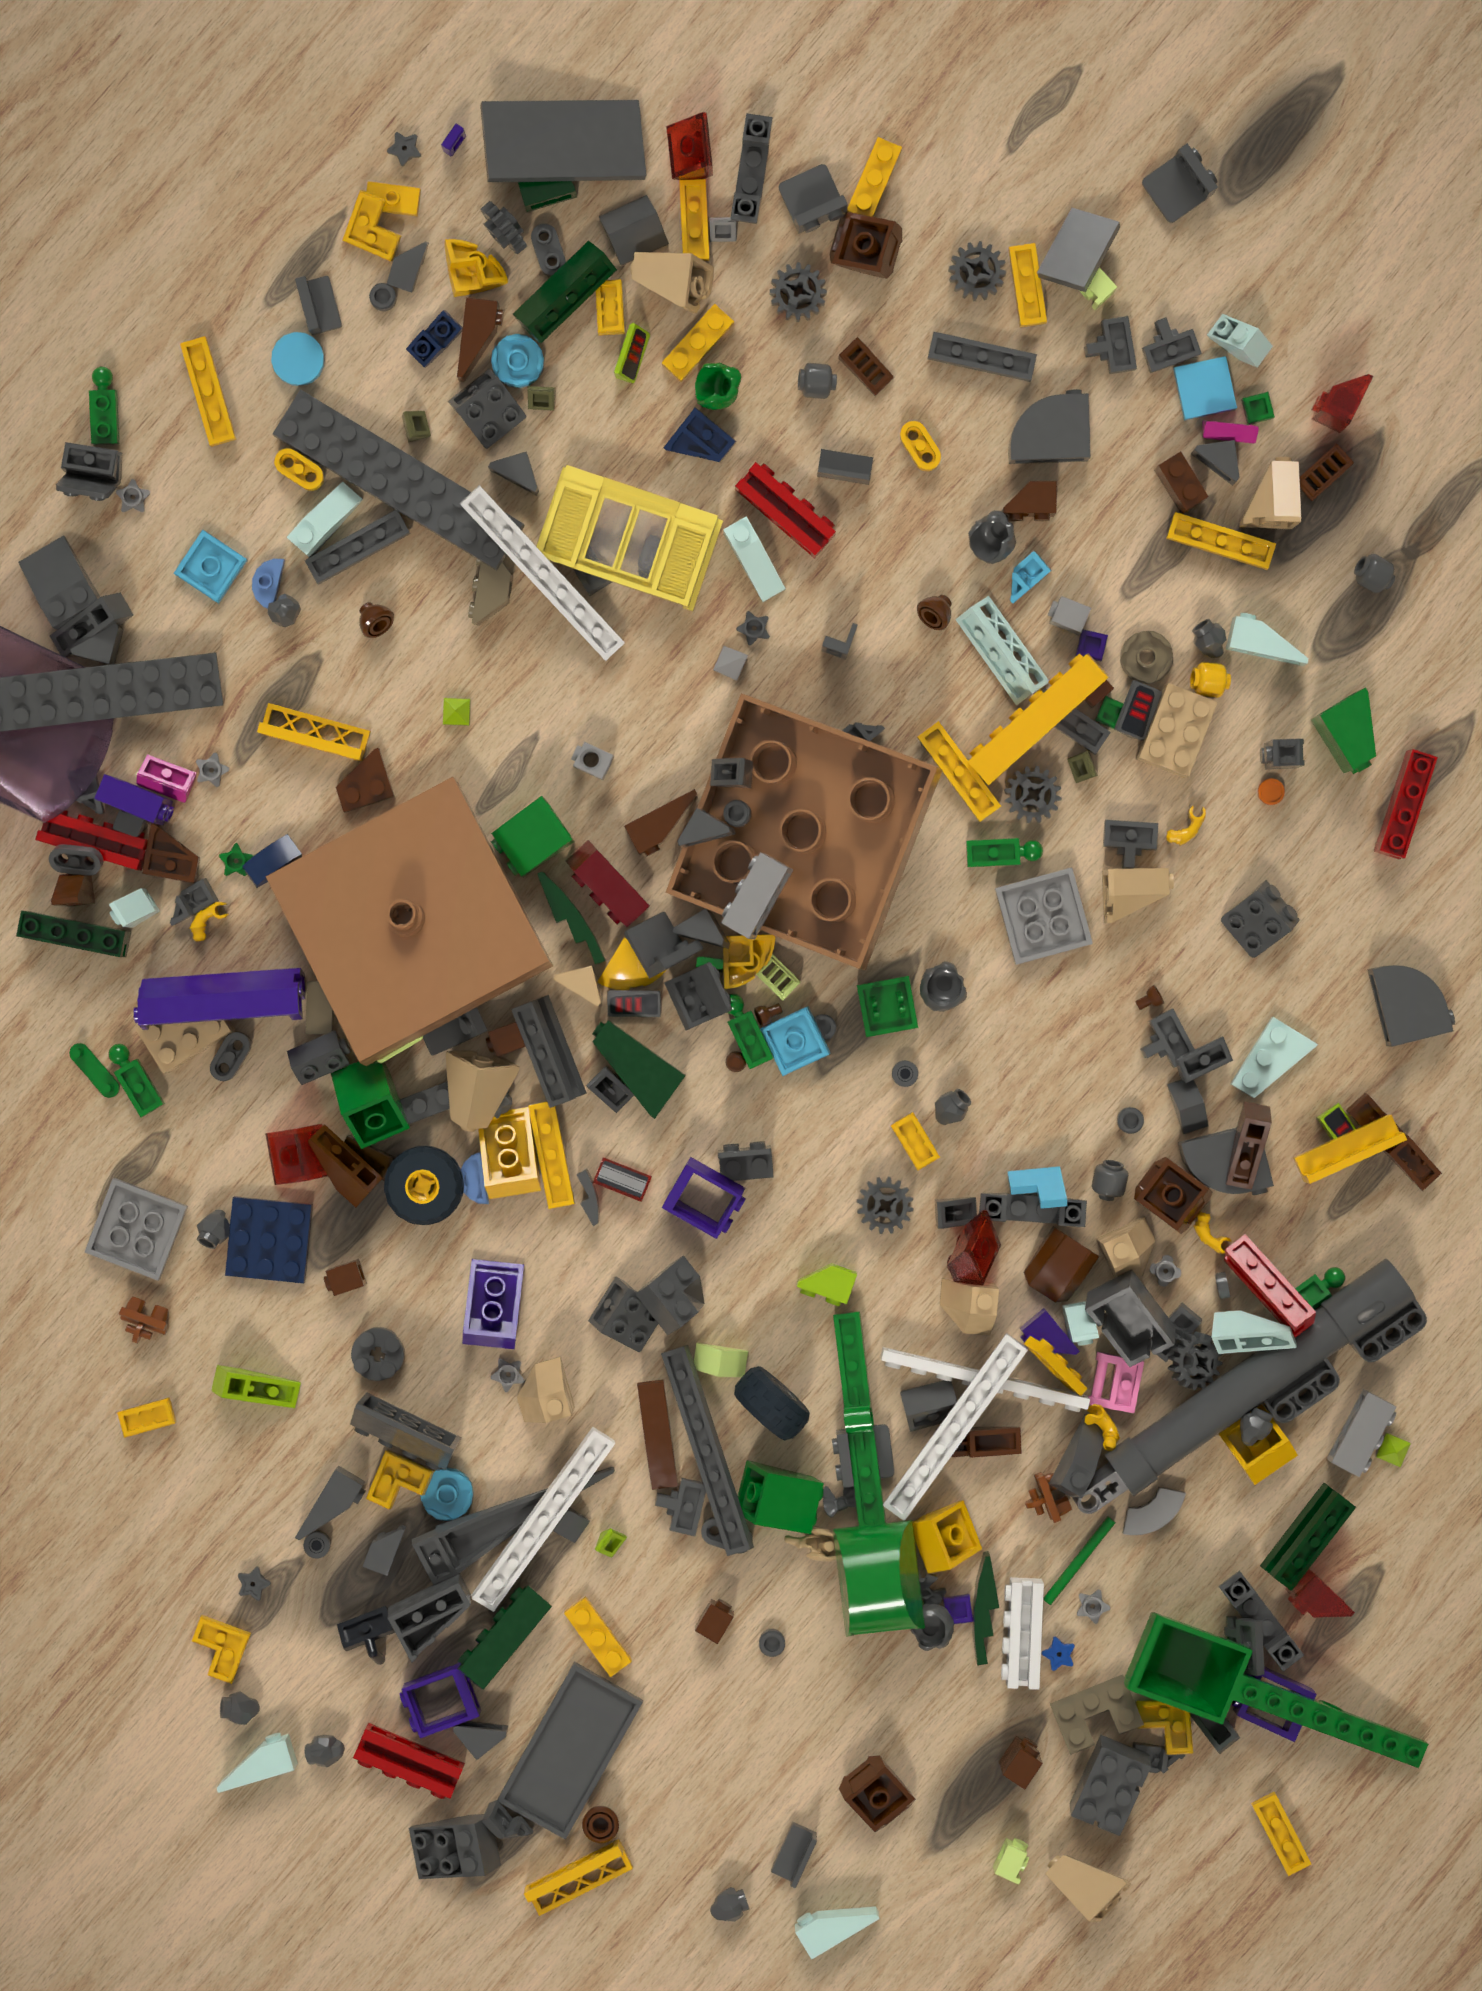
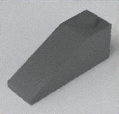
M121 592L101 596L51 634L50 638L61 657L67 658L72 655L70 649L115 623L123 624L133 616V613Z
M1084 1414L1049 1482L1051 1486L1069 1497L1083 1498L1095 1474L1103 1446V1432L1095 1423L1091 1425L1085 1423V1416L1087 1414Z
M338 1466L295 1538L301 1540L348 1510L353 1502L359 1504L366 1490L362 1489L366 1481Z

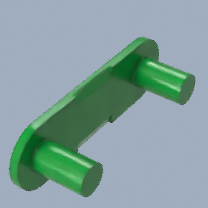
M74 1044L69 1052L70 1058L104 1097H115L120 1090L116 1079L85 1044Z

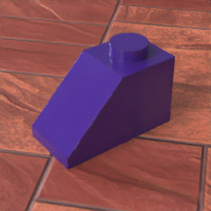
M1044 1308L1020 1327L1024 1333L1020 1338L1024 1343L1032 1336L1038 1341L1043 1338L1055 1348L1052 1351L1053 1353L1076 1355L1080 1352Z

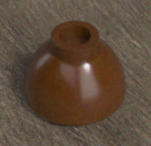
M945 595L927 597L918 603L917 613L920 620L929 628L944 630L951 620L950 607L952 603Z
M368 602L359 610L361 614L359 626L361 632L367 638H376L383 635L393 624L394 613L383 605H373V603Z
M595 1806L585 1814L582 1821V1829L589 1840L595 1843H606L616 1836L619 1830V1820L616 1813L609 1807Z

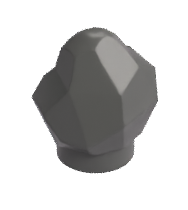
M287 594L280 595L277 601L268 604L270 619L273 623L282 627L293 625L301 611L298 601Z
M1206 619L1193 628L1192 632L1195 635L1193 643L1204 655L1211 658H1219L1224 654L1222 645L1227 639L1225 630L1219 623H1212L1210 619Z
M956 1089L954 1092L949 1091L941 1095L935 1102V1117L938 1123L947 1125L962 1121L966 1116L968 1107L971 1105L969 1096L961 1089Z
M223 1210L213 1211L197 1224L199 1232L197 1241L207 1248L215 1249L218 1244L223 1243L230 1235V1224Z
M1256 1407L1252 1409L1251 1413L1245 1414L1240 1420L1242 1442L1247 1446H1253L1257 1440H1263L1268 1436L1273 1427V1424L1270 1422L1273 1415Z
M241 1691L233 1693L229 1697L221 1698L220 1718L227 1719L235 1724L247 1725L260 1711L258 1701L249 1698Z
M334 1735L315 1736L311 1743L305 1745L304 1749L308 1764H316L321 1767H329L336 1763L345 1751L344 1744L337 1740Z
M732 1887L719 1894L710 1908L711 1915L716 1920L734 1922L743 1916L744 1911L750 1910L743 1889L735 1891V1888Z

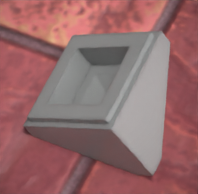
M723 646L713 670L737 681L748 655Z

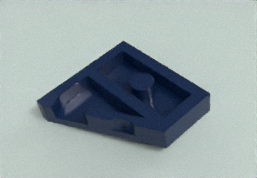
M694 408L663 448L671 452L721 462L737 441L701 411Z

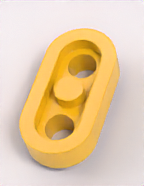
M918 421L907 422L900 432V440L920 470H934L941 460L940 450L923 424ZM910 432H916L918 434V438L916 440H910L908 434ZM930 454L932 461L926 463L923 461L922 456Z
M289 448L282 449L276 454L274 459L276 469L297 485L308 491L317 490L323 485L324 473L322 469L306 457ZM287 459H292L294 462L290 468L285 467ZM310 473L316 475V479L313 482L307 481V476Z

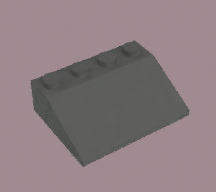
M366 1393L358 1401L350 1425L355 1427L354 1431L367 1437L371 1434L379 1438L378 1442L389 1448H392L394 1445L402 1449V1454L412 1459L419 1457L427 1461L426 1465L438 1471L441 1468L447 1469L462 1438L370 1393Z

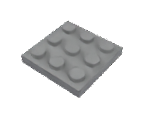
M1072 867L995 888L1015 965L1093 944Z
M113 1178L86 1246L85 1253L159 1281L188 1206Z

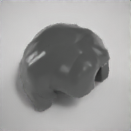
M994 510L976 521L968 533L970 549L977 558L988 564H995L1006 559L1016 545L1014 526L1008 522L1007 516L1002 511Z
M944 961L934 966V968L926 969L920 984V996L925 1005L933 1011L944 1012L953 1009L967 998L964 978L958 974L957 968L953 963Z
M923 1605L925 1628L911 1629L910 1631L915 1635L919 1647L925 1651L946 1647L954 1632L953 1618L949 1611L941 1605Z

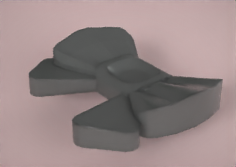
M853 1486L844 1487L843 1496L835 1498L829 1487H824L823 1506L830 1518L834 1517L838 1511L848 1507L857 1508Z
M926 1574L925 1578L920 1579L924 1605H939L946 1594L945 1588L930 1589V1586L938 1579L936 1574Z

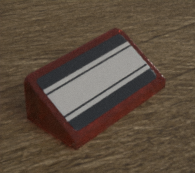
M603 1157L593 1183L642 1202L652 1176Z

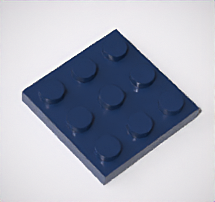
M234 1196L232 1199L225 1276L304 1284L313 1204Z

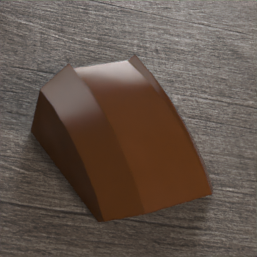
M846 212L838 224L829 254L831 264L887 279L893 273L899 248L903 242L902 227L896 221Z
M1164 1157L1154 1162L1138 1183L1134 1199L1182 1234L1190 1227L1201 1210L1209 1202L1213 1192L1177 1164Z
M1053 1226L1023 1273L1030 1287L1055 1303L1068 1301L1100 1256Z
M880 1755L868 1756L866 1761L850 1774L843 1777L839 1786L844 1800L874 1832L887 1826L916 1800Z

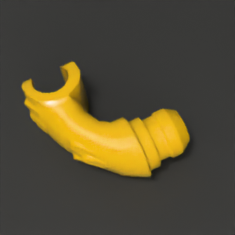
M1191 806L1188 810V817L1191 820L1190 825L1185 829L1182 828L1177 831L1171 829L1167 831L1166 840L1169 843H1176L1181 846L1195 837L1206 818L1205 808L1202 807L1200 817H1195L1193 815L1194 806Z
M218 901L198 912L189 928L193 932V940L195 942L206 939L205 926H207L206 922L210 917L214 916L215 918L222 919L229 915V913L221 915L218 912V907L220 905H227V903Z
M1200 1212L1197 1216V1222L1195 1221V1225H1193L1195 1232L1204 1244L1218 1253H1225V1250L1221 1248L1222 1242H1232V1240L1224 1236L1214 1238L1209 1228L1210 1215Z
M1093 1404L1088 1406L1087 1411L1090 1414L1085 1416V1423L1087 1425L1094 1423L1098 1425L1103 1432L1104 1449L1113 1451L1116 1448V1443L1120 1440L1117 1427L1101 1405Z

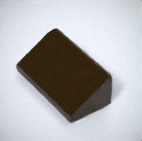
M347 1135L344 1142L383 1177L382 1180L385 1181L386 1172L396 1157L372 1145L361 1149L356 1139L351 1135Z

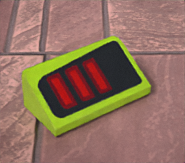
M634 323L629 325L614 370L617 379L629 383H634L650 338L649 332Z
M1339 1103L1316 1117L1331 1140L1356 1129Z

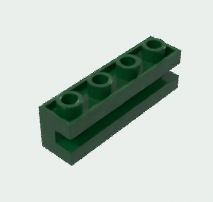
M588 240L512 315L530 335L532 334L539 343H542L617 269L606 254Z
M21 910L16 936L116 957H127L131 931Z
M1323 1483L1267 1555L1260 1567L1292 1591L1349 1518L1356 1506L1326 1483Z
M519 1586L509 1598L512 1603L505 1610L502 1607L492 1618L495 1623L489 1631L484 1628L475 1639L478 1644L472 1651L467 1649L458 1659L460 1666L457 1669L472 1680L481 1690L485 1689L552 1607L529 1586H525L523 1589Z

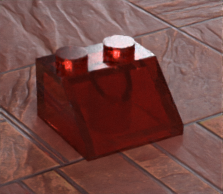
M701 112L666 126L672 179L696 180L713 176L707 112Z
M1367 374L1334 385L1327 392L1323 391L1316 398L1311 408L1315 412L1312 420L1341 433L1351 423L1373 376Z
M322 1124L265 1133L275 1185L309 1181L328 1176L308 1143V1140L322 1127Z
M982 1210L965 1225L962 1234L957 1238L956 1247L947 1260V1268L954 1282L984 1285L1001 1247L988 1211Z
M1311 1569L1306 1572L1292 1591L1286 1587V1591L1290 1594L1288 1600L1303 1615L1308 1612L1313 1618L1352 1617L1355 1613Z

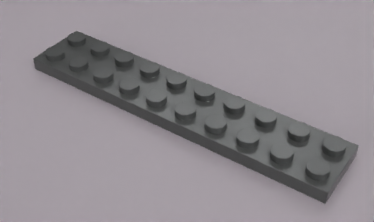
M300 389L274 430V437L494 570H498L507 554L461 506L460 503L471 493L469 490ZM508 515V517L522 531L525 525L517 519L513 518L512 516Z
M216 652L0 677V732L224 705Z

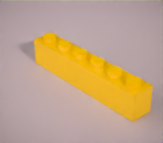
M1089 653L1084 657L1078 654L1068 663L1071 667L1070 670L1064 675L1058 672L1048 682L1051 685L1050 688L1044 693L1041 690L1037 691L1029 699L1031 703L1029 707L1024 711L1021 707L1009 717L1012 721L1005 728L1000 725L989 735L992 740L988 744L983 746L980 743L969 753L972 758L968 763L988 785L996 780L1109 678L1108 674Z

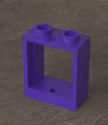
M104 774L94 798L149 822L163 826L165 821H170L174 812L172 800Z
M690 1157L662 1208L717 1239L721 1231L726 1234L730 1228L733 1219L729 1217L733 1210L739 1212L746 1200L742 1196L745 1187ZM693 1173L733 1195L718 1222L678 1200Z
M460 1663L404 1683L401 1689L402 1692H400V1699L404 1708H409L411 1714L409 1723L412 1731L418 1732L419 1738L480 1716L482 1710L471 1680L457 1669ZM453 1675L465 1710L426 1724L414 1689Z
M1265 1666L1264 1675L1246 1674L1259 1680L1262 1677L1267 1678L1313 1700L1317 1695L1311 1687ZM1234 1700L1232 1702V1706H1234L1233 1711L1238 1717L1288 1740L1296 1741L1302 1725L1286 1720L1282 1727L1247 1711L1248 1705Z

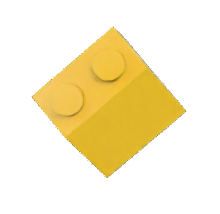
M1262 1404L1259 1407H1257L1267 1412V1410L1264 1408ZM1273 1418L1270 1421L1273 1424L1270 1434L1263 1440H1257L1253 1446H1247L1242 1442L1240 1420L1219 1433L1223 1442L1254 1485L1298 1456L1291 1442Z
M964 1500L927 1513L913 1521L915 1542L928 1573L950 1570L982 1550Z

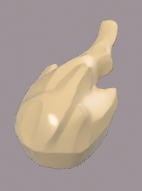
M812 1528L811 1533L814 1535L800 1538L789 1535L784 1537L786 1543L795 1545L798 1549L804 1547L810 1549L811 1552L806 1556L812 1560L827 1562L836 1560L834 1536L830 1530Z

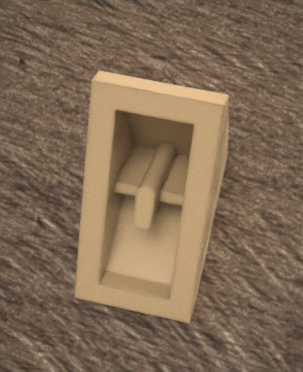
M593 966L554 976L553 980L599 1007L602 1003Z

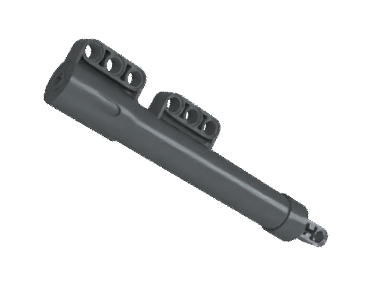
M1388 1259L1378 1263L1321 1303V1307L1316 1310L1314 1324L1295 1338L1296 1348L1255 1352L1132 1439L1128 1437L1118 1444L1113 1451L1105 1453L1104 1455L1109 1462L1095 1471L1084 1496L1091 1494L1090 1499L1081 1502L1082 1498L1072 1497L1079 1510L1085 1514H1092L1128 1489L1135 1496L1158 1480L1157 1476L1262 1403L1278 1422L1287 1423L1299 1416L1339 1386V1375L1327 1359L1328 1357L1349 1344L1365 1361L1375 1362L1425 1327L1427 1323L1426 1314L1417 1302L1409 1285ZM1415 1312L1414 1318L1407 1321L1408 1316ZM1390 1328H1393V1332L1390 1335L1385 1336L1386 1331ZM1368 1343H1372L1371 1348L1364 1351V1347ZM1329 1373L1324 1381H1320L1323 1374ZM1307 1388L1304 1395L1298 1396L1302 1389ZM1285 1403V1407L1281 1411H1276L1280 1404Z

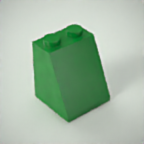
M1365 687L1310 719L1343 773L1349 771L1353 774L1359 773L1371 766L1370 760L1376 757L1369 692Z
M543 796L537 798L491 833L495 838L491 841L499 854L504 852L510 861L506 863L515 876L520 874L523 878L575 842Z
M358 1061L331 1073L341 1115L361 1149L410 1129L393 1079L385 1062L378 1063L375 1061L365 1066Z
M747 1460L738 1492V1499L745 1519L754 1525L811 1534L812 1528L817 1521L816 1512L819 1501L823 1497L824 1483L813 1476Z

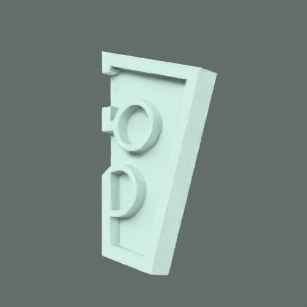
M1271 1017L1230 1084L1250 1097L1255 1098L1318 1044L1278 1019Z

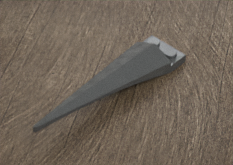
M614 1467L595 1472L582 1491L613 1474L615 1471ZM547 1489L437 1525L436 1529L413 1538L412 1546L433 1585L458 1575L490 1550L515 1534Z

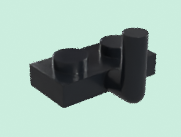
M383 1606L337 1624L343 1649L349 1651L365 1645L368 1656L376 1664H383L385 1656L377 1650L375 1640L395 1633L387 1618L388 1607Z

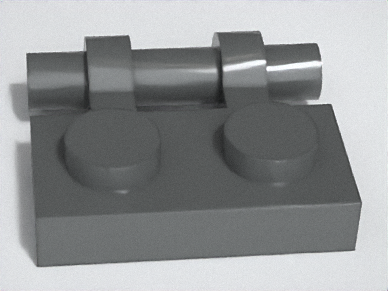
M1227 1616V1626L1224 1627V1635L1227 1636V1639L1253 1650L1244 1674L1264 1675L1262 1621L1247 1618L1237 1619V1616Z

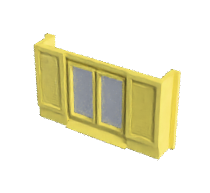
M566 465V468H562L536 547L549 561L683 605L684 609L693 611L723 520L718 519V515Z

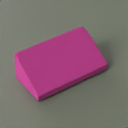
M1203 420V438L1225 441L1235 440V442L1254 444L1257 440L1259 426Z
M147 754L137 773L136 784L185 803L197 773Z

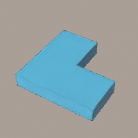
M1060 1166L1008 1171L1011 1195L1037 1192L1041 1208L1067 1206V1196Z

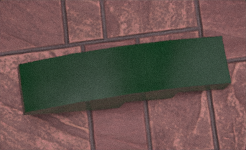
M544 872L537 873L556 923L567 920L575 943L587 942L595 965L605 962L606 959L598 941L580 911L564 891Z
M989 1551L983 1552L976 1577L973 1599L972 1633L977 1666L988 1664L983 1638L994 1636L989 1610L999 1608Z

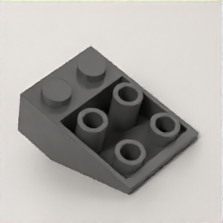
M484 1814L466 1815L409 1827L418 1878L486 1876L501 1866L496 1836L481 1821Z

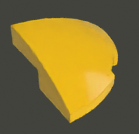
M445 239L446 261L454 297L484 292L508 283L504 269L491 254L487 258L483 253L477 251L478 245L463 240Z
M757 935L755 940L748 939L745 936H726L730 945L729 949L723 948L724 989L739 987L750 982L762 967L768 964L774 950V935Z
M624 938L597 983L611 989L629 990L633 987L641 985L645 987L653 983L665 971L649 979L629 941Z

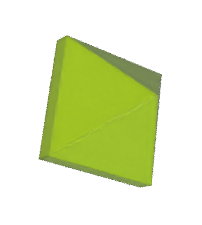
M444 698L443 725L469 726L470 699Z
M1385 1433L1384 1440L1379 1447L1376 1457L1401 1467L1411 1443Z
M611 1528L600 1533L595 1550L612 1558L627 1536Z

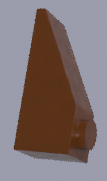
M466 297L457 371L459 382L466 381L495 337L498 325L502 326L504 310L500 309L498 301Z
M695 789L624 826L639 855L645 853L647 857L660 850L658 845L666 840L697 797Z
M68 873L59 875L51 898V905L72 907L95 904L92 875Z
M1244 1101L1236 1128L1226 1185L1252 1190L1272 1124L1270 1106Z
M325 1124L308 1140L309 1145L335 1189L355 1208L383 1179L377 1171Z

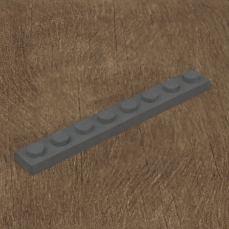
M685 1345L661 1353L726 1554L730 1556L754 1548L689 1346Z

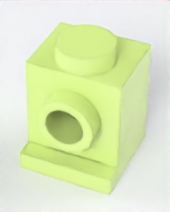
M1099 267L1087 291H1080V293L1087 300L1092 299L1094 301L1092 308L1096 310L1116 291L1117 286Z
M1006 1838L994 1862V1873L1019 1885L1021 1881L1019 1871L1023 1872L1029 1860L1026 1851L1028 1844L1017 1838H1014L1013 1841Z

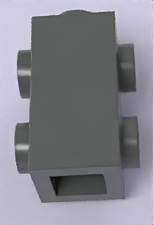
M332 1031L287 1051L291 1069L301 1085L350 1065L347 1054L351 1053L349 1045L345 1038L340 1039L336 1031Z

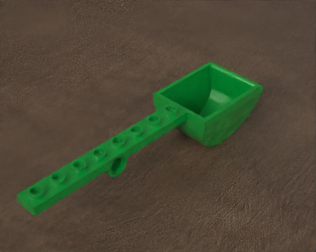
M860 1311L834 1314L833 1319L844 1401V1423L846 1433L848 1434L859 1526L833 1529L845 1635L849 1637L868 1633L924 1629L925 1618L913 1521L886 1523Z
M1155 1612L1150 1613L1124 1677V1685L1128 1690L1222 1725L1234 1700L1413 1767H1420L1429 1745L1426 1741L1348 1713L1323 1700L1316 1701L1248 1676L1244 1672L1253 1652L1251 1648Z

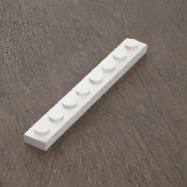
M480 485L460 503L605 661L625 643Z
M1005 1334L883 1504L885 1508L903 1521L906 1520L1028 1351L1027 1347L1009 1334Z
M885 1347L882 1348L880 1356L882 1361H886L885 1366L900 1369L901 1365L911 1367V1372L920 1375H926L928 1371L936 1373V1378L945 1381H952L953 1377L961 1379L962 1384L969 1386L979 1372L977 1369ZM1011 1377L1007 1378L997 1392L1003 1394L1004 1390L1014 1392V1397L1029 1400V1396L1040 1398V1403L1054 1406L1055 1402L1065 1404V1409L1080 1412L1081 1408L1088 1410L1090 1398L1086 1395L1079 1396L1074 1392Z
M594 1427L591 1428L471 1594L473 1600L489 1610L495 1611L613 1448L615 1441Z

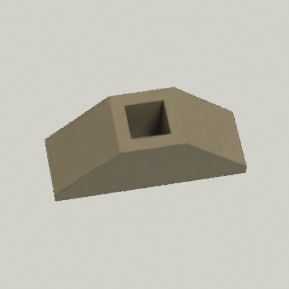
M476 559V565L480 566L479 576H474L472 591L476 592L475 602H470L468 617L472 618L474 625L480 626L509 604L513 576L503 563H501L496 571Z

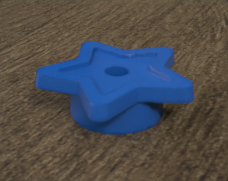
M1053 1637L1052 1645L1048 1649L1043 1650L1041 1654L1050 1659L1052 1671H1055L1061 1665L1072 1667L1073 1661L1070 1654L1075 1645L1073 1643L1064 1644L1057 1637ZM1058 1652H1061L1062 1655H1061V1656H1057V1653H1058Z

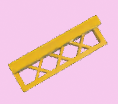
M270 703L267 705L263 723L259 722L257 730L258 733L361 762L363 761L371 733L369 730ZM273 710L282 712L288 721L280 727L269 725ZM288 714L297 717L291 720ZM302 718L308 719L313 730L306 734L299 733L293 723ZM313 721L322 723V725L316 727ZM330 725L335 728L339 736L331 741L324 740L319 730ZM288 726H291V728H292L293 731L288 730V729H285V728L288 727ZM339 728L348 731L342 734ZM316 732L318 738H317V737L310 736V735H312V734H314V733ZM353 732L362 734L363 738L360 749L348 746L344 737ZM342 740L344 745L335 742Z
M1388 1114L1293 1157L1303 1181L1311 1184L1402 1143L1407 1138L1404 1132H1399L1392 1115Z
M617 1839L526 1885L524 1896L528 1903L532 1901L538 1915L541 1916L632 1870L633 1865L620 1840ZM619 1857L622 1858L625 1864L618 1869L606 1866L607 1863ZM595 1869L601 1870L599 1878L594 1881L583 1878V1875ZM573 1880L578 1882L576 1890L571 1893L559 1890L561 1886ZM549 1892L554 1893L552 1902L542 1907L538 1898ZM557 1895L563 1896V1897H561V1898H559V1899L556 1900Z

